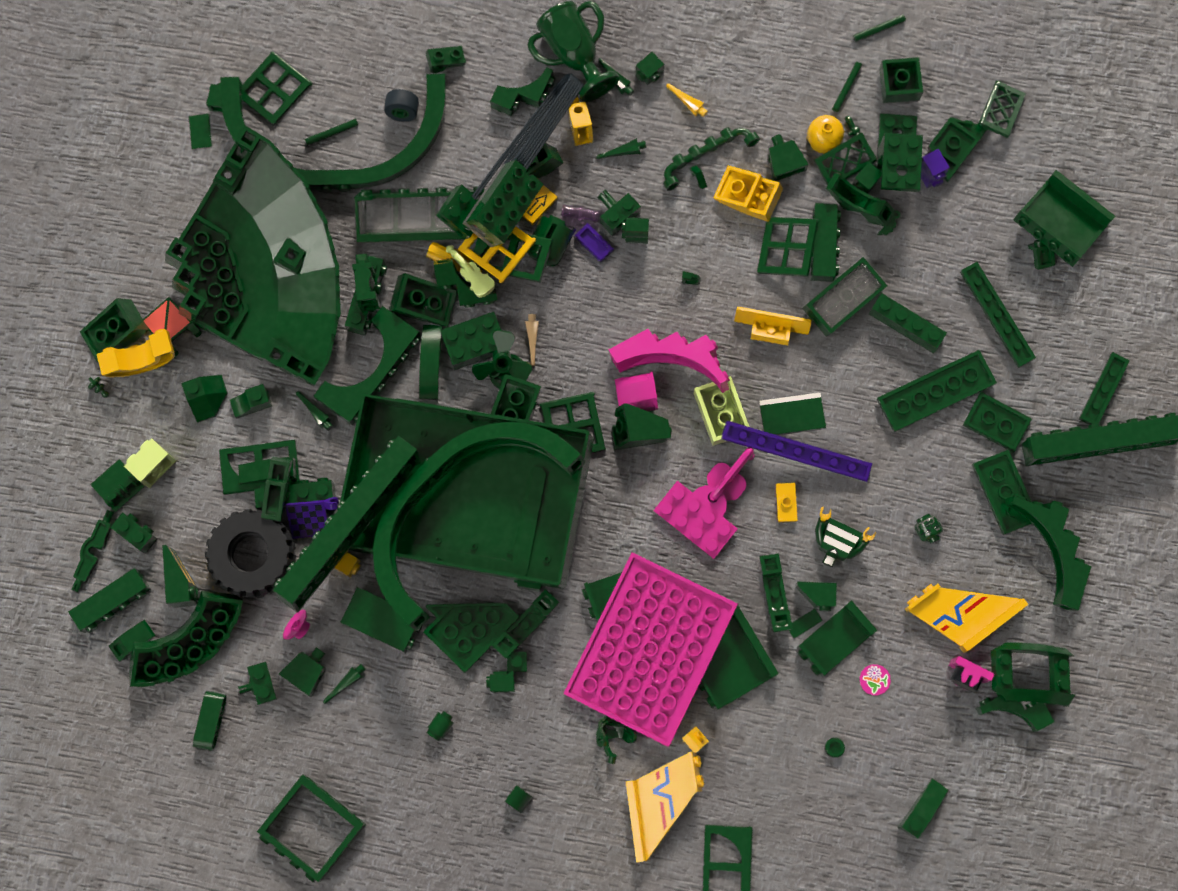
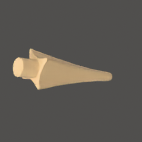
M528 314V321H525L531 366H535V350L539 321H536V314Z

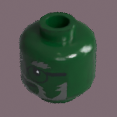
M929 513L916 520L915 530L921 541H929L931 544L941 539L939 535L942 534L943 528L935 515L931 516Z

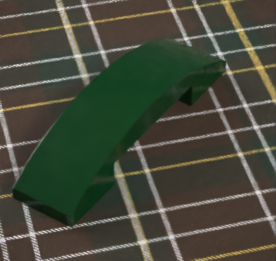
M423 325L420 351L419 399L438 400L439 365L442 342L440 330H442V325Z
M779 553L759 556L773 633L793 630L782 578Z
M545 589L534 600L532 605L491 646L505 659L508 658L537 629L560 602Z

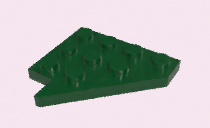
M506 603L427 604L425 607L436 619L423 633L466 673L492 647L491 645L513 625L519 616Z

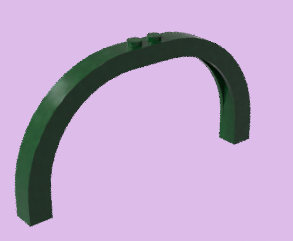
M426 74L427 102L422 124L413 140L399 154L382 164L364 169L304 170L295 168L300 175L304 176L309 189H316L321 192H331L332 189H339L341 192H348L350 189L374 187L402 176L417 165L434 144L444 120L446 108L445 74ZM220 77L223 117L235 143V140L245 126L242 110V82L240 77Z
M500 422L480 426L462 433L443 445L430 458H427L423 465L416 472H413L396 491L378 523L373 546V563L377 582L385 599L415 632L430 617L405 591L400 581L396 564L399 534L414 506L458 463L475 453L493 447L520 446L536 450L550 457L567 473L573 476L586 462L582 455L568 442L547 429L527 423Z

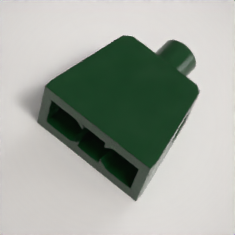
M781 134L771 138L774 146L768 149L767 154L773 181H779L807 171L808 162L794 140L784 142Z
M317 647L310 656L300 652L279 675L306 695L312 697L326 670L325 667L319 664L325 653Z

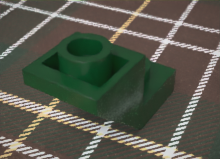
M143 620L116 638L109 645V648L120 662L132 653L133 642H148L156 635L147 622Z

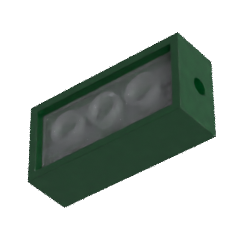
M862 257L802 309L827 337L885 289L887 284L866 259Z

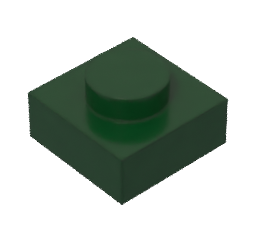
M513 652L507 658V672H527V652Z

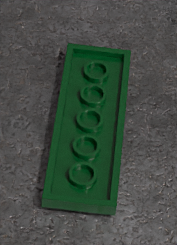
M977 350L878 397L877 401L895 433L996 385L997 382L980 350Z

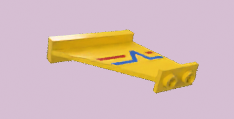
M930 584L922 590L924 594L921 597L914 596L907 602L909 606L905 610L958 644L962 652L966 653L1025 608L1028 603L1024 598L1018 599L940 588L939 584L933 587Z
M688 752L637 780L626 781L636 862L649 860L696 792H702L704 780L699 772L701 759L697 753Z

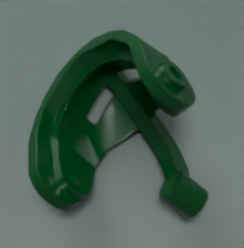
M605 716L599 720L596 742L599 747H604L605 753L609 757L608 763L615 764L617 755L612 753L608 739L621 738L627 743H635L637 733L634 729ZM606 725L614 727L615 730L606 728Z

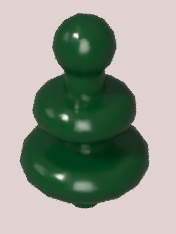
M91 377L88 379L91 382L88 385V389L96 388L94 390L95 393L100 392L104 398L109 396V392L103 389L105 385L103 383L99 384L101 381L100 377L94 380Z

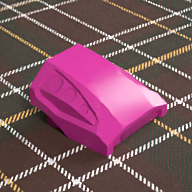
M653 372L615 379L619 406L628 403L648 412L658 410Z

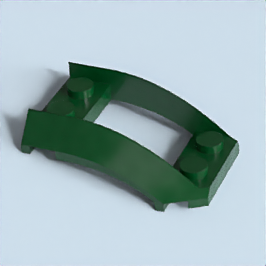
M1003 643L1001 646L991 650V672L994 673L992 690L998 695L1001 694L1007 702L1024 701L1051 705L1058 704L1068 707L1076 695L1071 694L1069 657L1074 655L1066 648L1033 643ZM1012 653L1048 656L1050 690L1013 688Z

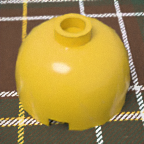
M830 115L818 116L811 122L807 130V141H809L811 148L819 153L825 154L842 144L844 139L842 123Z

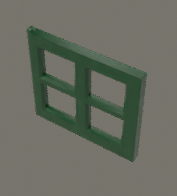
M271 51L269 56L242 84V101L274 126L306 89L312 85V82L274 51ZM273 62L285 70L275 83L263 75ZM289 74L301 83L290 96L279 88V85ZM257 80L268 88V91L258 102L246 94ZM272 93L284 101L274 114H271L261 106Z
M771 217L769 222L766 221L757 273L808 277L819 220ZM774 225H789L786 242L771 241ZM794 226H809L806 243L791 242ZM769 249L784 250L781 267L766 266ZM790 250L804 251L802 268L787 267Z
M594 392L539 404V407H542L544 421L548 424H553L550 409L566 406L570 423L560 426L577 429L593 426L597 444H593L592 453L606 450L594 400ZM587 401L591 418L575 422L571 404Z

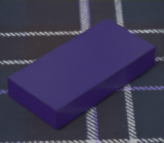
M588 223L574 235V238L600 263L614 251V248Z

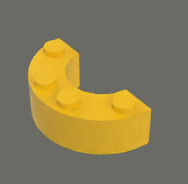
M166 329L156 330L155 334L149 335V340L145 341L144 344L132 345L126 349L108 347L103 349V352L97 354L101 374L105 377H125L141 374L164 366L175 357L170 334Z

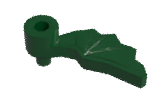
M895 210L887 227L884 226L877 233L878 236L893 232V229L896 228L895 219L901 215L898 210Z

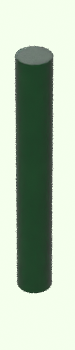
M902 14L854 34L853 39L857 42L905 22L906 18Z
M860 62L854 64L832 107L834 112H839L862 67Z
M355 118L305 139V142L309 146L356 127L358 122Z

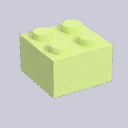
M151 438L140 446V450L136 455L133 454L127 459V464L124 467L141 483L150 488L176 460Z

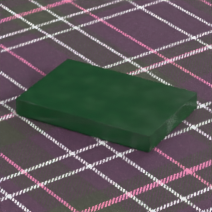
M980 392L962 426L1014 453L1032 419Z

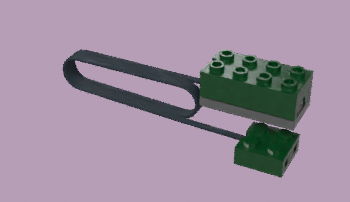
M572 73L565 75L507 147L476 191L471 193L462 184L456 186L436 214V217L462 239L470 238L474 233L490 247L504 244L544 185L533 174L528 176L525 172L579 94L583 83ZM496 173V175L494 176V178L492 179V181L490 182V184L487 186V188L485 189V191L483 192V194L481 195V197H480L479 199H477V197H478L479 194L482 192V190L485 188V186L487 185V183L490 181V179H491V178L493 177V175Z

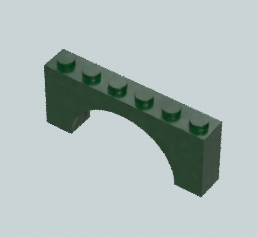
M384 306L380 308L371 320L372 324L382 334L384 342L382 359L376 370L367 379L352 386H336L324 381L313 395L318 402L352 426L354 423H357L362 395L367 393L376 396L378 392L381 393L386 387L385 382L389 377L392 378L396 374L398 365L407 360L408 352L412 347L415 348L421 340L418 330Z

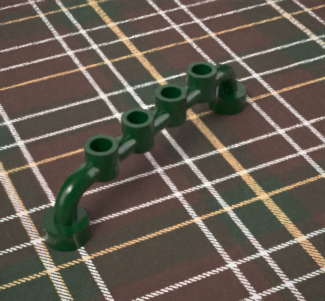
M727 127L720 132L721 137L715 139L713 136L705 139V145L701 148L693 145L688 149V155L684 157L681 153L675 155L672 158L673 163L668 165L664 171L665 181L663 185L667 191L675 189L680 182L676 176H671L674 170L683 168L692 160L700 159L703 154L709 151H715L720 145L733 141L739 135L745 136L744 142L747 147L756 145L760 141V137L756 132L752 133L746 128H736L731 131Z

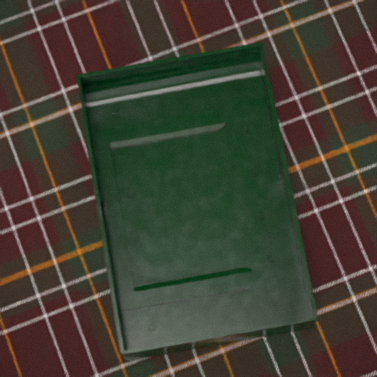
M367 393L362 395L340 503L343 500H347L351 489L355 485L360 484L364 473L368 469L371 470L373 468L376 458L380 454L383 455L387 450L389 442L392 439L395 440L398 436L415 447L420 458V462L409 476L416 472L427 458H430L450 440L464 432L487 425V422H491V424L519 422L536 425L560 436L576 449L586 463L573 476L567 473L550 457L526 447H493L469 456L452 468L414 506L402 526L396 549V559L559 589L566 588L594 438L588 430L398 398L379 397ZM391 498L349 550L373 555L378 523Z

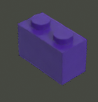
M939 149L922 157L921 179L926 188L941 185L950 168Z

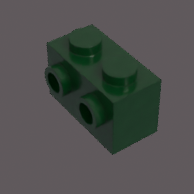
M122 512L110 528L139 551L146 554L157 540L152 535L154 531L147 525L143 527L139 525V519L131 513L126 515Z

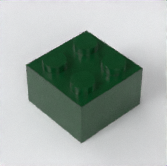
M919 57L882 60L879 73L883 103L920 101L923 94Z

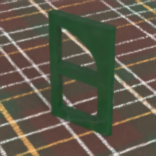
M511 233L507 240H510L508 251L515 255L519 242H525ZM527 234L532 238H536L534 246L542 247L535 272L530 274L513 270L509 276L541 283L553 239ZM478 237L474 253L482 258L490 246ZM505 256L502 267L492 266L502 272L511 259ZM476 264L477 267L480 268V270H484L482 267Z
M296 440L220 449L223 494L250 492L258 489L260 485H266V482L239 484V475L233 470L228 455L254 452L256 462L263 460L264 450L288 447L289 457H293L297 464V480L289 482L290 485L298 484L300 474Z
M705 825L702 891H709L710 870L741 872L740 891H751L753 827ZM711 833L729 839L737 847L741 856V863L710 862Z

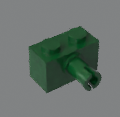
M604 190V194L600 193L598 199L601 200L608 210L600 216V224L613 237L622 229V222H626V217L635 218L641 213V206L629 193L619 201H616L607 190Z

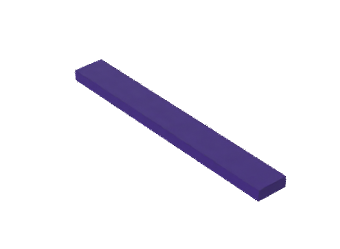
M727 420L721 436L722 440L865 482L868 481L873 464Z

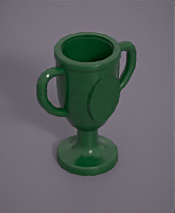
M565 1L543 13L536 23L537 30L540 32L532 35L528 40L527 46L532 57L545 65L556 66L565 64L573 70L581 71L587 81L579 92V97L583 102L594 101L611 91L620 81L619 75L614 71L601 74L594 64L596 58L595 44L604 30V14L599 5L593 1H586L577 8L575 2ZM587 8H591L597 16V30L594 36H592L588 25L581 15L582 11ZM540 38H544L558 59H548L540 55L534 45L535 42Z

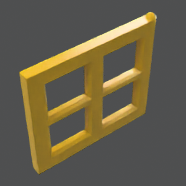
M515 226L511 233L525 242L515 255L502 246L503 244L490 247L481 258L469 249L478 238L474 233L470 238L464 240L458 250L497 278L499 283H503L536 242V238L530 237ZM498 250L511 259L502 272L488 263Z

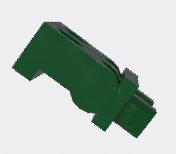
M367 254L356 255V264H352L357 303L361 311L380 309L379 299L376 292L373 291L375 288L373 278H376L372 262L368 260Z

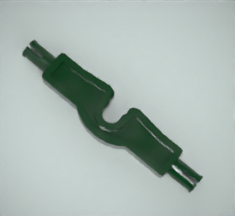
M107 510L103 520H98L91 537L83 543L80 550V562L73 575L76 580L71 590L79 593L83 581H88L98 563V557L90 554L91 548L102 550L105 547L111 530L110 527L112 526L110 521L114 512Z

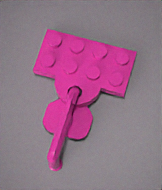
M750 447L747 448L732 467L725 463L716 464L707 475L708 485L699 487L694 492H691L677 481L653 511L714 559L738 530L723 516L727 509V501L738 499L746 489V480L739 472L748 460L754 458V450Z

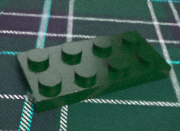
M1009 450L973 463L972 467L1002 534L1005 535L1032 524L1022 514L1005 506L1006 499L1015 495L1024 496L1026 501L1032 502Z

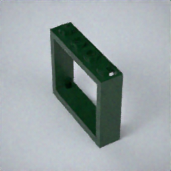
M302 774L258 829L257 833L260 834L259 839L267 845L271 843L276 847L274 851L281 857L287 856L291 860L289 863L297 870L300 868L306 872L305 876L314 883L315 881L321 882L365 827L366 823L307 775ZM302 786H305L354 826L319 872L315 871L267 831Z

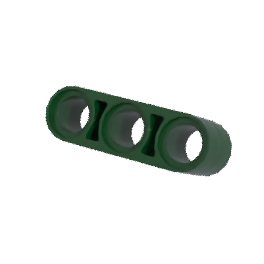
M211 691L205 692L193 738V747L210 751L214 750L226 705V694Z

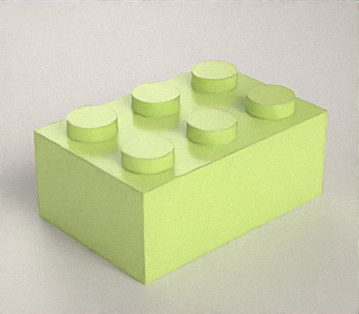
M729 376L730 381L728 382L729 390L724 393L713 382L694 389V396L712 446L726 442V440L721 439L726 420L749 427L731 376Z

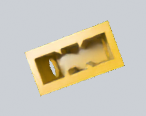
M575 98L568 109L575 146L593 143L592 123L586 102H581L580 98Z

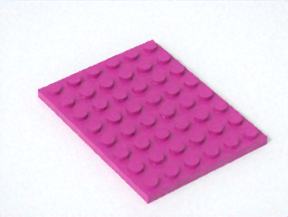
M632 552L563 694L670 747L738 603Z

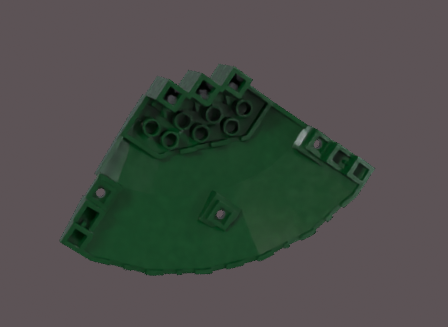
M245 125L179 239L175 237L166 251L165 262L178 269L172 279V288L185 295L179 306L180 315L261 361L264 359L279 368V370L315 386L330 360L341 315L339 263L337 262L334 244L330 236L327 219L316 202L317 200L311 193L304 176L300 175L292 163L287 161L269 139ZM229 172L232 176L226 178L224 174ZM290 253L294 254L295 258L292 260L288 258V254ZM273 353H278L280 358L274 359Z

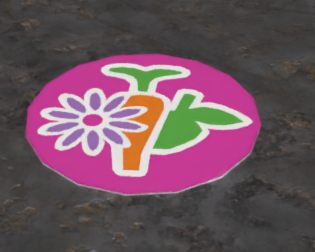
M878 664L865 667L859 677L862 689L870 695L885 693L891 683L888 671Z

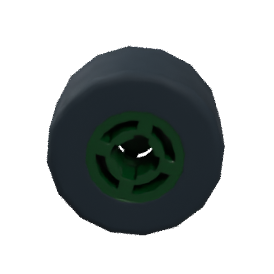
M391 90L386 95L384 113L396 121H411L417 116L419 98L408 90Z

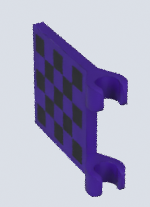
M332 497L320 501L286 503L292 539L313 537L317 531L321 532L328 519L326 509L336 510L339 504L338 498Z

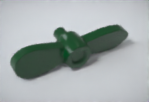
M849 115L846 116L845 121L851 128L850 132L847 133L848 136L859 134V127H855Z

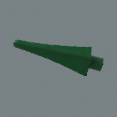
M602 58L598 59L607 72L614 71L619 75L620 81L616 86L621 95L626 93L628 96H631L634 93L630 86L631 81L615 71Z
M636 138L613 150L599 154L596 158L602 159L613 156L641 154L640 149L647 148L646 142H638Z
M297 391L296 395L308 408L321 429L323 427L327 431L332 429L333 425L330 423L331 419Z
M362 664L357 668L351 667L339 684L323 700V703L326 704L341 691L363 678L361 674L366 668Z

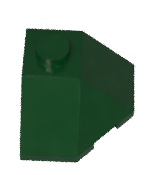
M222 375L202 376L181 383L197 423L216 417L223 399L225 400L228 394Z

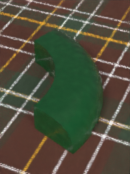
M201 591L196 608L180 628L157 640L133 642L129 669V686L147 687L164 682L169 683L176 678L186 676L197 670L199 666L214 657L220 650L219 648L230 637V633L239 618L243 599L227 593Z

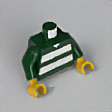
M821 507L820 517L815 527L816 543L820 545L819 550L826 553L822 561L823 564L833 567L836 559L844 561L846 558L852 559L862 553L869 544V541L874 539L876 532L872 536L867 534L870 527H867L864 533L859 532L830 518L831 509L828 514H823L824 507Z

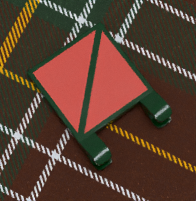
M170 297L143 318L151 334H155V331L159 329L168 330L171 342L187 329L196 338L202 334L191 320L179 314V307ZM173 347L176 357L179 352Z

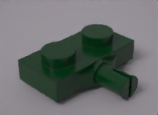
M267 662L247 667L250 676L249 684L238 686L240 694L252 691L257 705L277 700Z

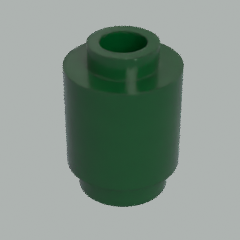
M445 711L442 714L437 712L428 725L426 733L435 740L440 741L454 724L451 721L453 717Z

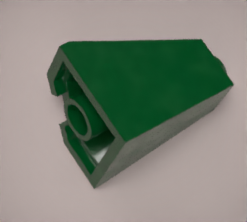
M628 403L616 408L614 416L617 417L616 425H612L611 429L614 450L658 444L671 439L672 429L668 419Z

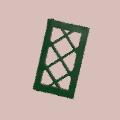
M995 81L978 126L1008 138L1026 93L1010 87L1001 81ZM998 89L1004 92L1003 95H996ZM1012 95L1018 98L1015 104L1011 98ZM1007 98L1010 105L1003 107L999 99ZM993 101L997 103L998 109L991 110L990 107ZM1012 108V115L1008 117L1005 110ZM1001 111L1004 119L997 121L993 113ZM987 115H990L992 123L985 121ZM1007 122L1006 129L1000 127L999 124Z
M862 132L814 159L827 185L831 180V171L839 173L847 179L862 170L868 162L872 164L877 161ZM860 141L861 149L851 147L852 143ZM847 148L845 159L835 156L837 152ZM850 149L860 152L857 162L847 160ZM862 153H865L869 160L861 164ZM831 157L829 168L824 167L822 161ZM834 159L844 161L841 171L832 169ZM847 162L856 165L854 169L844 173Z

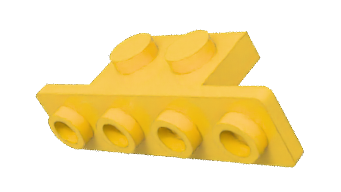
M737 307L734 319L738 323L753 325L750 339L787 346L790 332L808 335L812 323L810 319Z

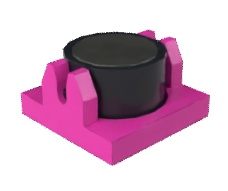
M960 656L951 659L948 665L955 669L950 680L955 685L977 693L981 683L984 684L992 681L994 673Z

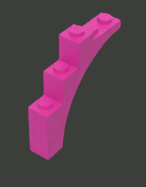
M646 329L608 349L611 360L619 373L644 364L672 363L686 366L702 373L716 384L722 393L729 390L728 382L730 379L725 371L722 372L720 370L721 366L717 359L716 350H718L715 341H710L707 335L688 344L684 336L681 337L678 332L659 341L655 333L652 335L650 330Z

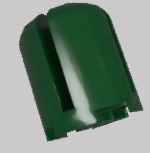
M543 212L532 235L553 239L546 266H556L564 255L576 229L574 227L572 230L566 227L565 221L553 215H550L549 218L545 217L546 215ZM532 245L527 254L538 262L542 247Z

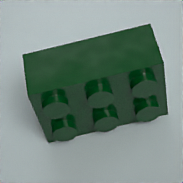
M495 312L440 330L454 371L491 358L493 352L497 350L493 331L501 329Z

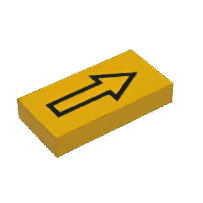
M543 185L522 217L534 225L543 212L545 213L558 199L557 196Z

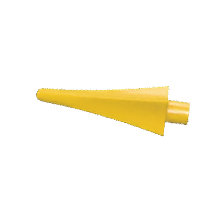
M671 84L666 85L689 108L695 117L698 114L703 117L706 116L708 111L703 107L704 102L683 93Z

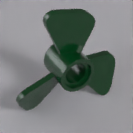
M494 330L493 338L497 350L492 354V361L473 365L471 368L472 373L476 379L484 380L496 370L499 373L509 372L513 377L527 381L532 371L531 364L526 361L512 360L509 352L515 341L514 334L509 331ZM501 358L507 359L504 363H499L498 360Z

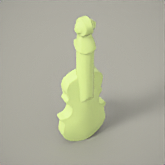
M453 245L446 247V252L450 253L453 259L462 267L460 274L467 282L471 283L470 290L474 291L477 297H485L494 290L495 282L489 277L488 273L482 274L480 268L474 262L467 263L454 250Z

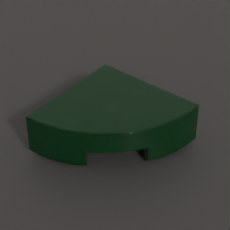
M697 165L690 167L692 176L696 177L699 188L704 189L708 187L702 170Z
M690 272L682 273V284L700 285L701 277Z

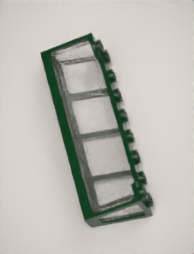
M474 186L473 190L469 191L474 193L479 186ZM438 187L436 191H428V188H417V191L410 192L409 188L398 189V192H391V189H380V193H372L370 189L361 190L354 197L357 242L462 239L436 217V214L453 190H447V187ZM485 189L482 190L477 199L481 197Z

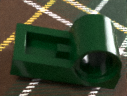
M462 46L427 49L425 52L431 73H439L448 67L464 66L466 64Z

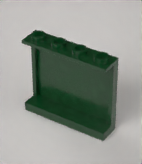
M1055 170L1013 220L1073 267L1115 218V215L1063 174Z
M737 606L699 685L700 690H705L708 697L706 700L710 707H715L716 710L779 674L739 606Z

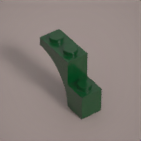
M546 67L538 79L523 87L507 88L497 85L490 100L491 108L509 116H512L513 111L518 110L520 101L539 108L548 96V93H546L548 88H552L555 82L553 69Z
M834 173L826 187V190L843 209L861 213L871 224L887 227L895 213V210L887 201L859 190L841 174Z
M453 258L434 261L437 287L442 286V289H447L456 284L460 306L470 308L474 307L477 303L489 305L497 300L496 289L485 297H477L474 291L470 290L471 284L458 273Z
M997 694V697L992 700L990 697L983 699L979 702L980 706L976 708L979 715L990 711L1012 713L1024 720L1033 732L1039 731L1055 722L1044 703L1029 702L1025 704V709L1021 701L1007 702L1001 694Z

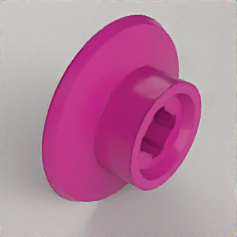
M300 610L287 623L283 632L285 640H290L293 637L301 639L307 633L310 623L306 621L307 613L305 610Z

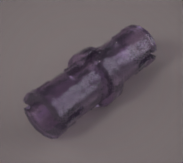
M563 204L561 216L577 218L579 221L583 219L598 223L599 210Z

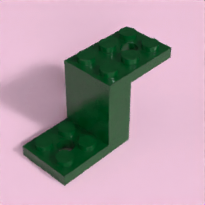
M883 113L879 115L876 168L882 169L881 190L920 191L923 135H916L917 116ZM900 130L902 134L892 133V131ZM896 170L906 171V175L901 176Z

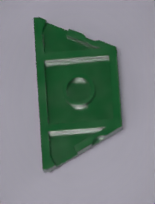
M950 117L927 148L930 153L939 149L950 168L946 174L947 176L944 178L946 182H949L987 131L979 127L978 124L973 123V121H961Z

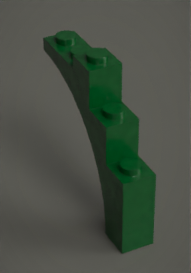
M1021 495L1007 498L1005 506L1016 510L1026 517L1038 529L1049 547L1056 573V590L1053 605L1068 611H1078L1092 566L1085 564L1083 559L1075 558L1081 537L1075 536L1073 531L1064 529L1069 508L1063 507L1064 504L1058 501L1046 504L1036 501L1029 502L1026 501V497Z

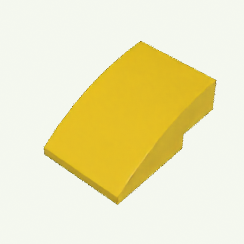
M728 165L713 198L732 209L769 222L783 188L779 182L765 179L761 174Z

